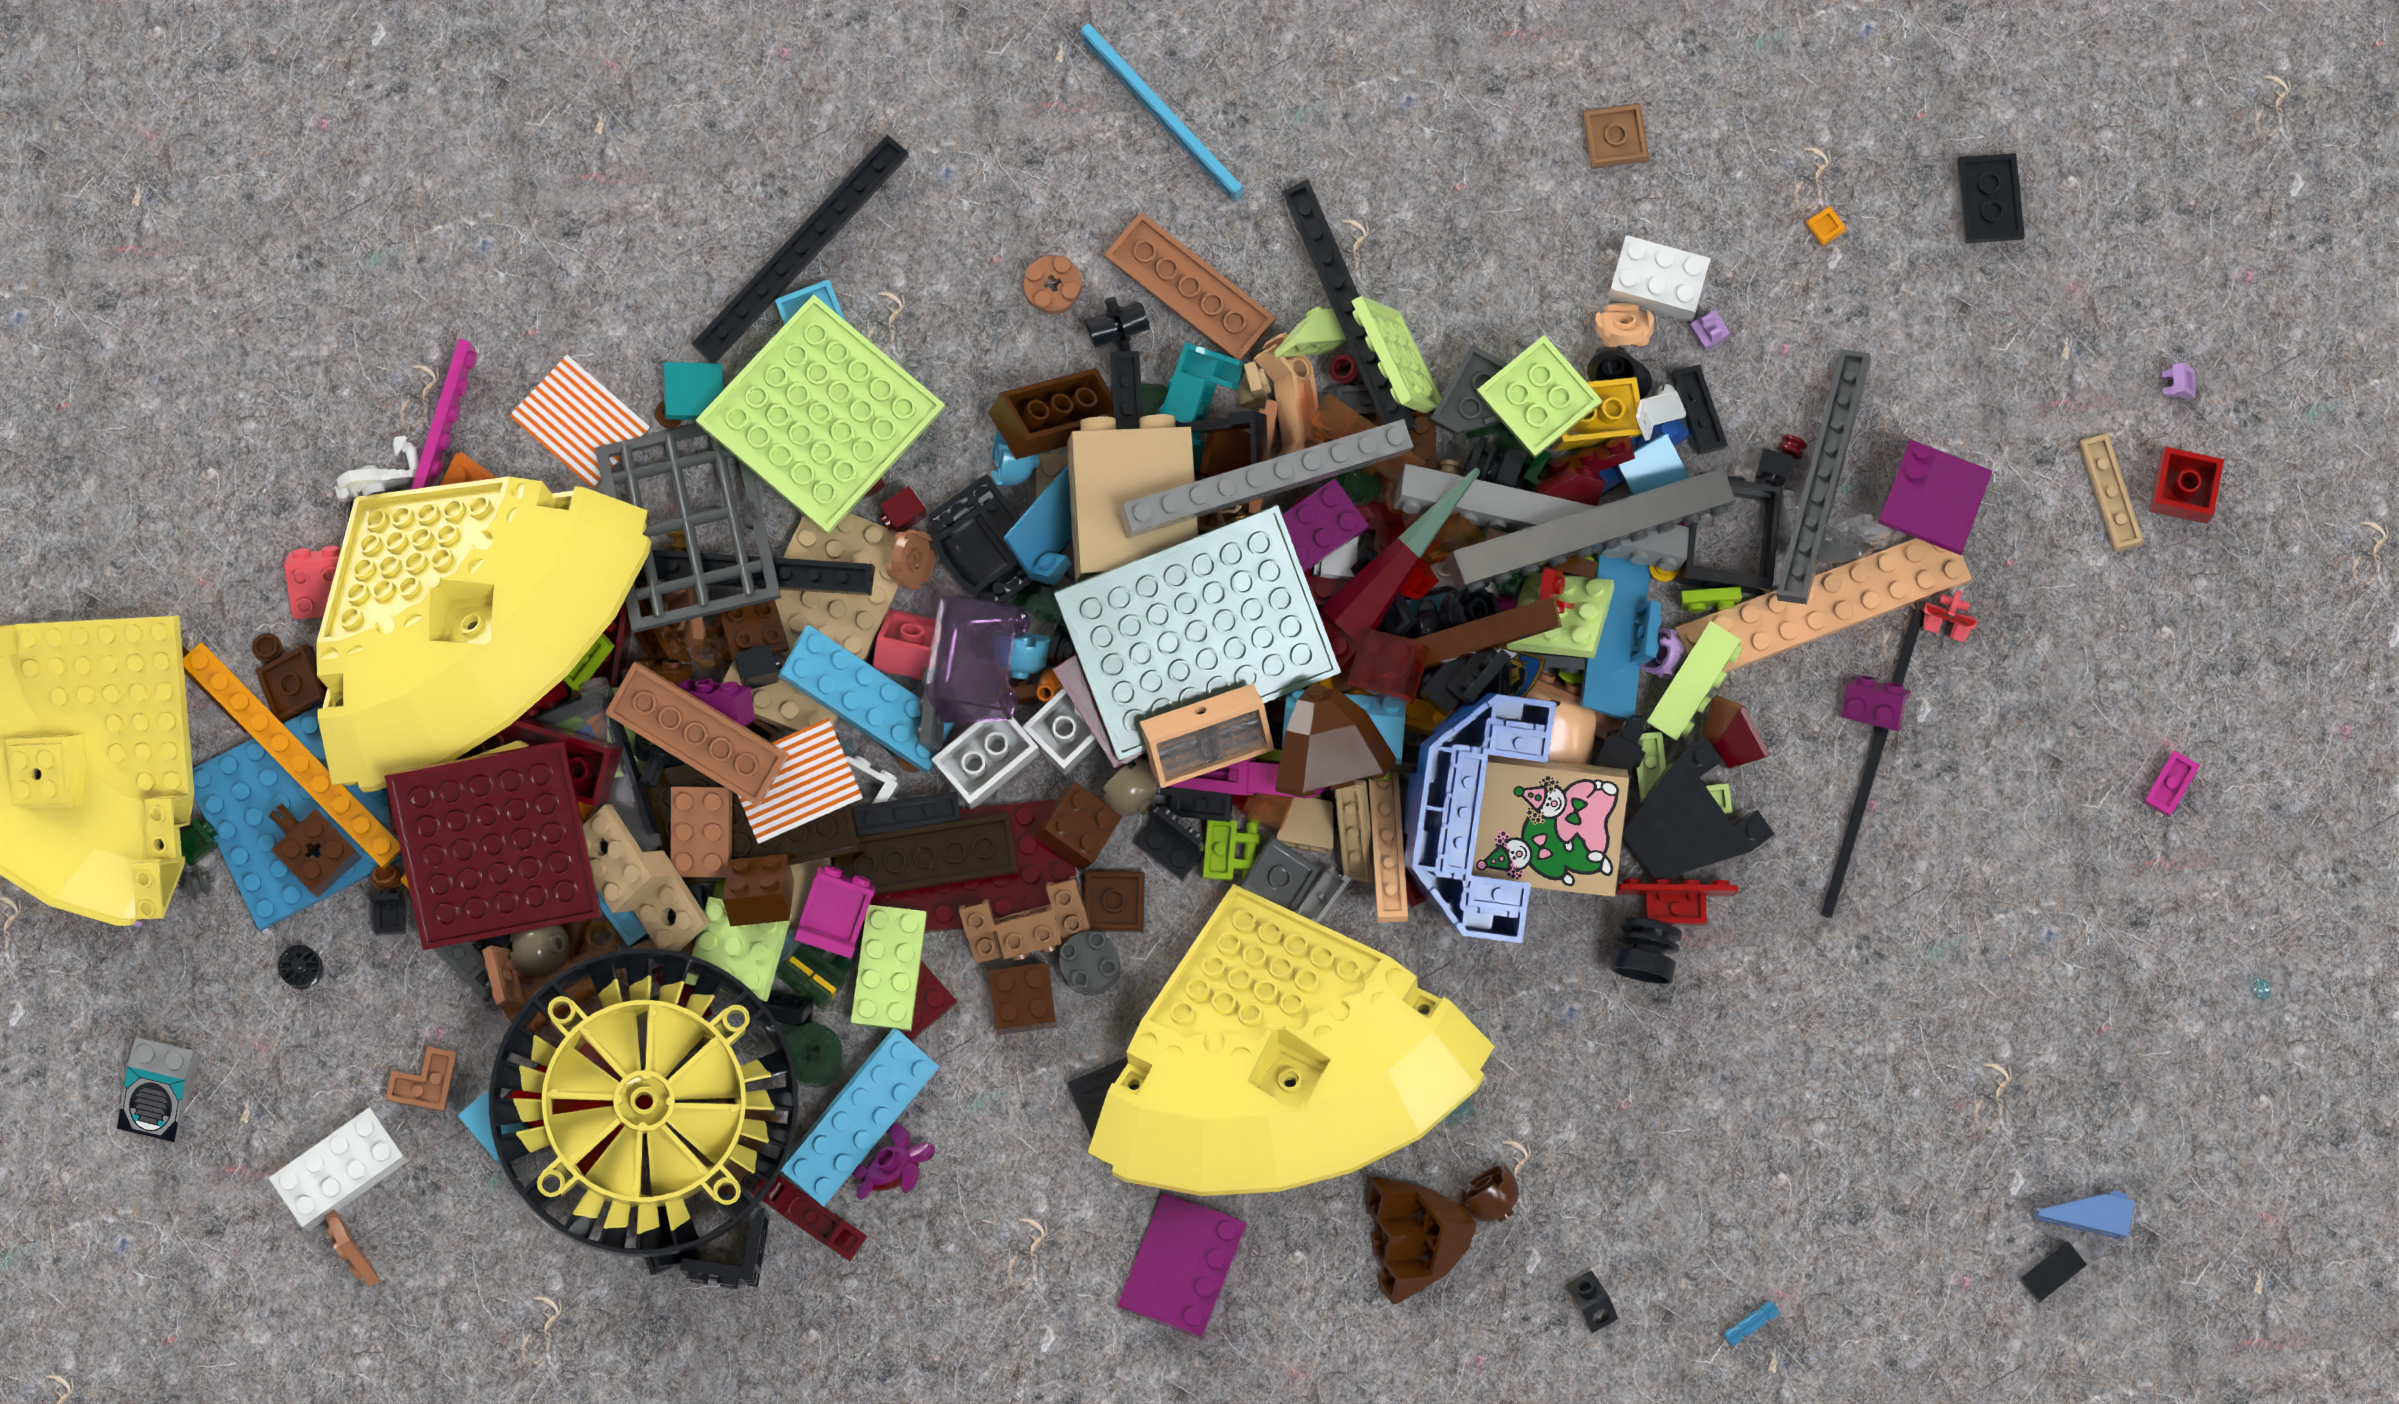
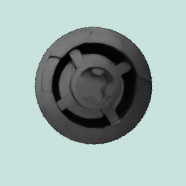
M1455 587L1442 599L1439 608L1440 620L1445 629L1499 613L1496 596L1493 592L1488 593L1485 588L1469 593L1467 589L1458 592Z

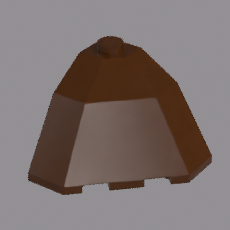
M1310 684L1297 700L1285 731L1275 786L1276 792L1304 798L1315 795V789L1330 786L1332 790L1353 786L1355 785L1354 780L1369 777L1372 781L1381 779L1394 766L1396 757L1366 710L1338 690L1326 688L1323 685Z
M1377 1176L1371 1178L1365 1203L1367 1214L1373 1216L1375 1231L1370 1232L1374 1256H1380L1381 1271L1377 1274L1380 1289L1392 1304H1399L1450 1272L1470 1248L1472 1237L1476 1231V1222L1462 1205L1432 1189Z

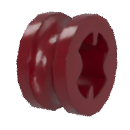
M1784 434L1782 437L1784 443L1779 444L1778 451L1792 455L1793 459H1802L1803 453L1801 451L1806 449L1807 443L1796 436Z

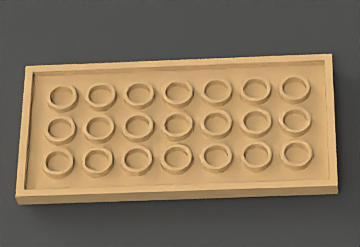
M848 513L827 535L803 515L783 558L873 564L875 566L872 596L780 590L781 598L776 599L775 602L789 645V651L778 653L782 667L803 629L808 625L864 662L866 661L900 589L894 578H890L887 574V566L891 561L896 531H889L882 525ZM733 660L722 683L737 682L738 685H742L736 667V660ZM779 677L778 683L751 690L755 718L792 733L827 718L830 719L834 728L839 716Z

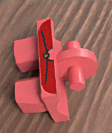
M1955 590L1953 597L1941 595L1939 603L1950 606L1949 609L1926 602L1923 608L1925 613L1923 629L1938 634L1943 619L1954 622L1949 638L1965 642L1971 628L1975 629L1978 621L1977 618L1956 612V609L1967 612L1970 603L1960 600L1962 592Z

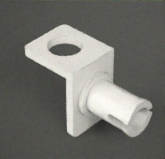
M1664 384V390L1662 385L1657 389V396L1640 400L1636 419L1647 441L1651 439L1654 425L1684 418L1686 411L1674 387Z

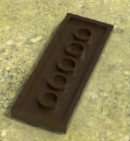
M1009 813L859 836L862 851L834 856L835 867L843 871L842 875L851 878L854 875H860L870 879V884L875 885L874 896L1018 874Z

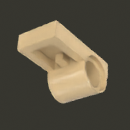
M1255 361L1244 364L1246 372L1243 374L1237 391L1241 408L1266 404L1268 400L1267 394L1271 393L1272 390L1264 368L1258 369Z

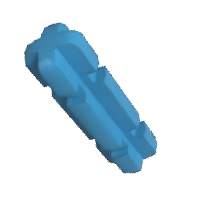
M1768 1301L1760 1307L1761 1310H1755L1738 1322L1736 1327L1732 1326L1725 1331L1724 1337L1731 1346H1735L1743 1340L1742 1337H1748L1765 1325L1767 1320L1771 1321L1778 1316L1779 1310L1772 1301Z

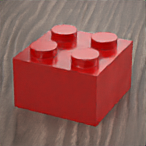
M2165 447L2159 457L2149 512L2208 524L2215 511L2224 459Z

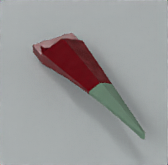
M1478 468L1473 469L1320 607L1322 609L1319 612L1320 618L1339 668L1344 672L1366 649L1377 627L1419 559L1480 474Z

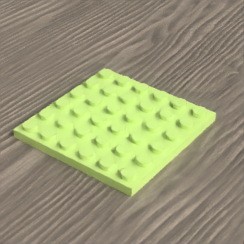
M813 294L695 421L699 427L828 535L945 409V404Z

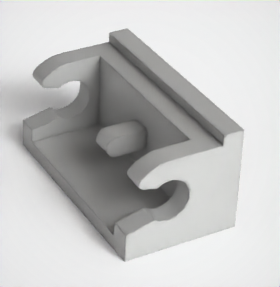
M1329 865L1321 873L1294 912L1322 924L1350 887L1351 878L1346 874H1339L1334 866Z

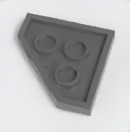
M1471 345L1430 422L1454 435L1502 423L1476 392L1478 388L1507 366L1508 363Z

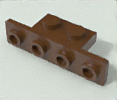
M634 581L636 589L647 586L646 582L641 581L638 583ZM650 598L638 600L640 611L642 612L641 617L653 615ZM674 624L635 633L648 657L653 658L654 662H662L668 660L669 657L685 663H689L692 660L686 649L687 645L680 639Z

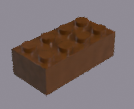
M1097 368L1000 392L988 412L1016 460L1066 447L1072 431H1081L1080 421L1082 419L1113 417L1111 391Z

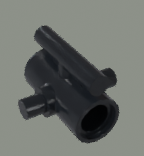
M1115 297L1107 298L1105 300L1107 307L1105 314L1084 321L1092 343L1096 348L1114 342V344L1118 345L1120 351H1131L1129 343L1131 336L1150 330L1145 309L1140 302L1122 308L1118 306Z

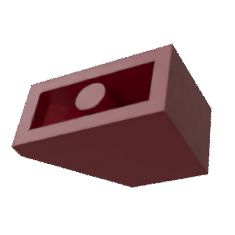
M1582 465L1581 468L1571 466L1536 485L1533 492L1597 506L1605 481L1598 473L1599 471L1593 467Z

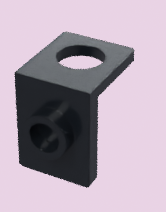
M1592 1271L1566 1284L1567 1290L1581 1309L1592 1333L1618 1319L1608 1293ZM1601 1309L1608 1310L1607 1315L1602 1320H1593V1316L1597 1311Z

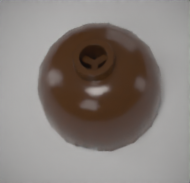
M1503 1165V1170L1499 1166H1495L1474 1178L1470 1182L1473 1188L1467 1193L1462 1189L1457 1197L1460 1205L1477 1221L1491 1222L1497 1219L1498 1222H1502L1513 1214L1512 1208L1518 1201L1519 1187L1507 1165Z

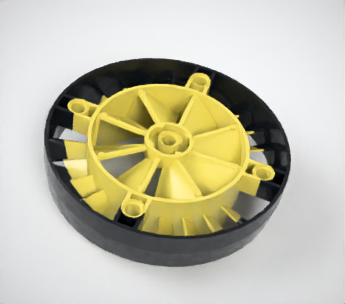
M653 948L613 951L592 957L568 968L542 986L525 1003L505 1033L495 1058L489 1089V1117L496 1151L506 1176L525 1204L543 1222L572 1241L597 1251L629 1257H658L697 1248L730 1231L748 1217L772 1189L784 1168L791 1150L798 1114V1084L791 1052L782 1030L762 1001L745 984L710 962L676 951ZM652 967L663 968L659 1001L650 1000ZM617 969H627L631 1001L622 1002L616 973ZM689 973L697 976L698 980L686 1008H683L677 1004L687 974ZM591 978L604 1009L587 1017L566 994L565 990ZM721 988L733 996L735 1000L709 1023L702 1016ZM559 1005H566L571 1012L567 1018L558 1019L553 1014L554 1009ZM539 1012L564 1037L558 1048H555L526 1029ZM734 1013L742 1015L745 1021L742 1026L737 1028L731 1027L727 1022L729 1015ZM637 1022H647L645 1070L642 1071ZM759 1022L776 1052L740 1066L730 1046ZM699 1041L705 1044L668 1080L665 1079ZM589 1042L622 1078L621 1082L619 1083L578 1052V1050ZM512 1053L547 1066L546 1073L509 1062ZM784 1074L786 1087L746 1092L745 1082ZM502 1088L537 1092L542 1093V1099L501 1098ZM641 1095H648L652 1098L653 1104L650 1108L642 1110L636 1106V1099ZM554 1099L613 1101L614 1106L553 1114ZM735 1099V1104L675 1103V1100ZM745 1109L788 1111L787 1124L745 1119ZM537 1120L544 1121V1126L502 1135L501 1125ZM667 1122L714 1165L707 1168L668 1128ZM621 1123L624 1126L584 1176L576 1164ZM647 1133L652 1197L641 1194L643 1134ZM741 1135L781 1147L778 1159L739 1145ZM550 1145L556 1160L524 1187L510 1161ZM730 1159L765 1181L753 1198L725 1168ZM550 1177H554L560 1182V1188L553 1193L546 1192L542 1187L543 1182ZM578 1184L587 1192L566 1224L563 1225L546 1211ZM729 1185L734 1188L736 1194L731 1200H722L718 1195L719 1188ZM703 1190L729 1220L699 1238L684 1200ZM606 1201L611 1203L599 1242L588 1239L603 1202ZM666 1206L674 1245L663 1248L657 1207ZM630 1208H638L636 1248H625Z

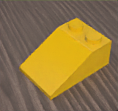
M1637 378L1586 382L1601 398L1602 403L1552 444L1553 452L1582 449L1605 444L1616 437L1623 438L1629 435L1630 438L1643 436L1636 419L1640 402Z

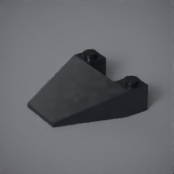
M1706 736L1694 741L1670 760L1623 828V838L1653 880L1665 879L1746 854L1775 835L1758 810L1746 814L1732 824L1704 785L1700 777L1723 761Z

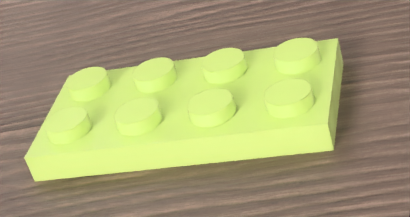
M877 905L868 906L865 916L851 1024L887 1029L896 1028L903 1031L912 1030L927 911Z

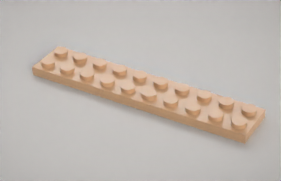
M1915 538L1815 575L1807 605L1778 601L1777 590L1769 594L1737 604L1734 609H1724L1675 627V631H1677V637L1686 648L1688 655L1710 621L1741 639L1742 642L1739 646L1743 650L1735 663L1729 661L1723 671L1728 673L1972 581V577L1962 555Z

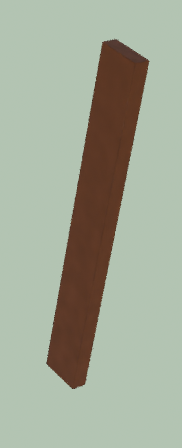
M1554 597L1542 599L1358 656L1345 672L1340 669L1341 673L1332 676L1335 690L1345 694L1560 628L1562 624L1556 599Z

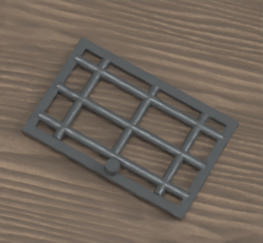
M697 424L595 447L604 495L618 499L615 485L626 483L630 504L643 508L638 480L671 472L680 518L647 525L643 535L650 539L651 536L683 529L692 576L659 583L652 547H650L649 555L643 564L647 586L636 589L634 582L625 598L632 633L781 598L754 472L739 460L750 509L744 515L743 521L746 528L754 530L760 560L749 562L727 463L728 458L735 456L711 436L710 440L713 450L681 458L679 456L677 441L708 434ZM665 444L668 461L635 468L632 452ZM621 455L624 471L612 473L609 457ZM715 462L725 507L692 515L682 469ZM728 519L737 565L704 573L694 526ZM763 571L767 588L755 591L752 574ZM740 577L743 594L710 601L706 584ZM695 587L698 604L667 612L664 611L661 595ZM650 598L653 615L641 617L638 600Z

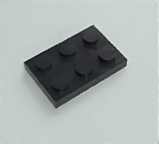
M2016 153L1958 157L1957 169L1965 244L2023 240L2025 233Z

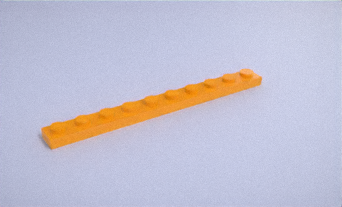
M202 642L183 658L184 668L383 870L401 853L399 842L342 784L332 785L329 771Z

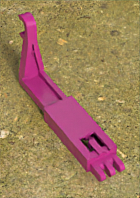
M1256 757L1202 774L1199 778L1194 777L1169 786L1245 796L1263 793L1303 798L1276 792L1275 786L1279 764L1257 762ZM1330 786L1315 789V795L1304 798H1312L1330 789Z

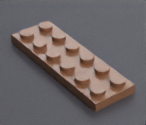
M1142 212L1139 213L1104 254V258L1229 357L1242 361L1276 321V317Z
M637 661L633 662L605 712L609 717L755 806L761 805L789 753Z

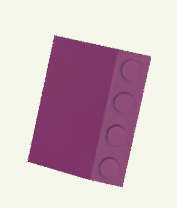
M1162 1193L1117 1307L1202 1340L1246 1231L1247 1223L1221 1212Z

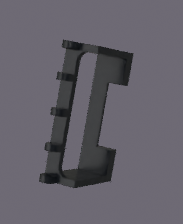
M1254 410L1227 413L1228 418L1185 423L1175 420L1176 427H1191L1192 435L1250 428L1251 465L1268 460L1266 414Z

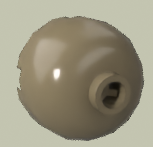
M1143 758L1134 760L1137 766L1132 769L1126 765L1104 785L1103 790L1106 794H1099L1098 796L1102 802L1122 816H1133L1138 812L1144 815L1155 805L1152 800L1157 794L1158 782L1152 769Z
M561 925L512 933L510 935L509 942H513V951L510 952L511 960L516 969L525 976L543 977L554 974L564 966L569 957L570 940L567 932Z

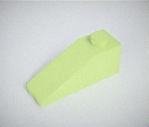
M1317 307L1307 312V318L1295 326L1274 352L1276 358L1327 354L1345 343L1347 340L1334 310Z

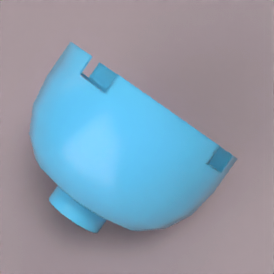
M997 431L992 449V460L995 459L997 471L991 470L992 481L997 486H1016L1025 482L1031 476L1033 468H1038L1040 454L1016 460L1002 435Z
M1010 631L994 632V658L1002 669L1010 671V677L1026 679L1028 673H1036L1046 666L1047 654L1052 640L1049 637L1026 632L1012 634L1009 637Z

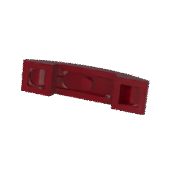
M780 1175L772 1189L763 1199V1202L849 1262H851L868 1238L865 1234L820 1205ZM761 1179L753 1190L752 1194L754 1196L765 1183L764 1180Z

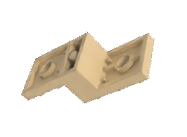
M612 804L604 805L583 825L597 890L612 913L634 911L658 949L679 952L711 923L664 850L643 852ZM603 839L608 843L606 854L601 851L600 845ZM670 909L676 914L673 925L668 920Z

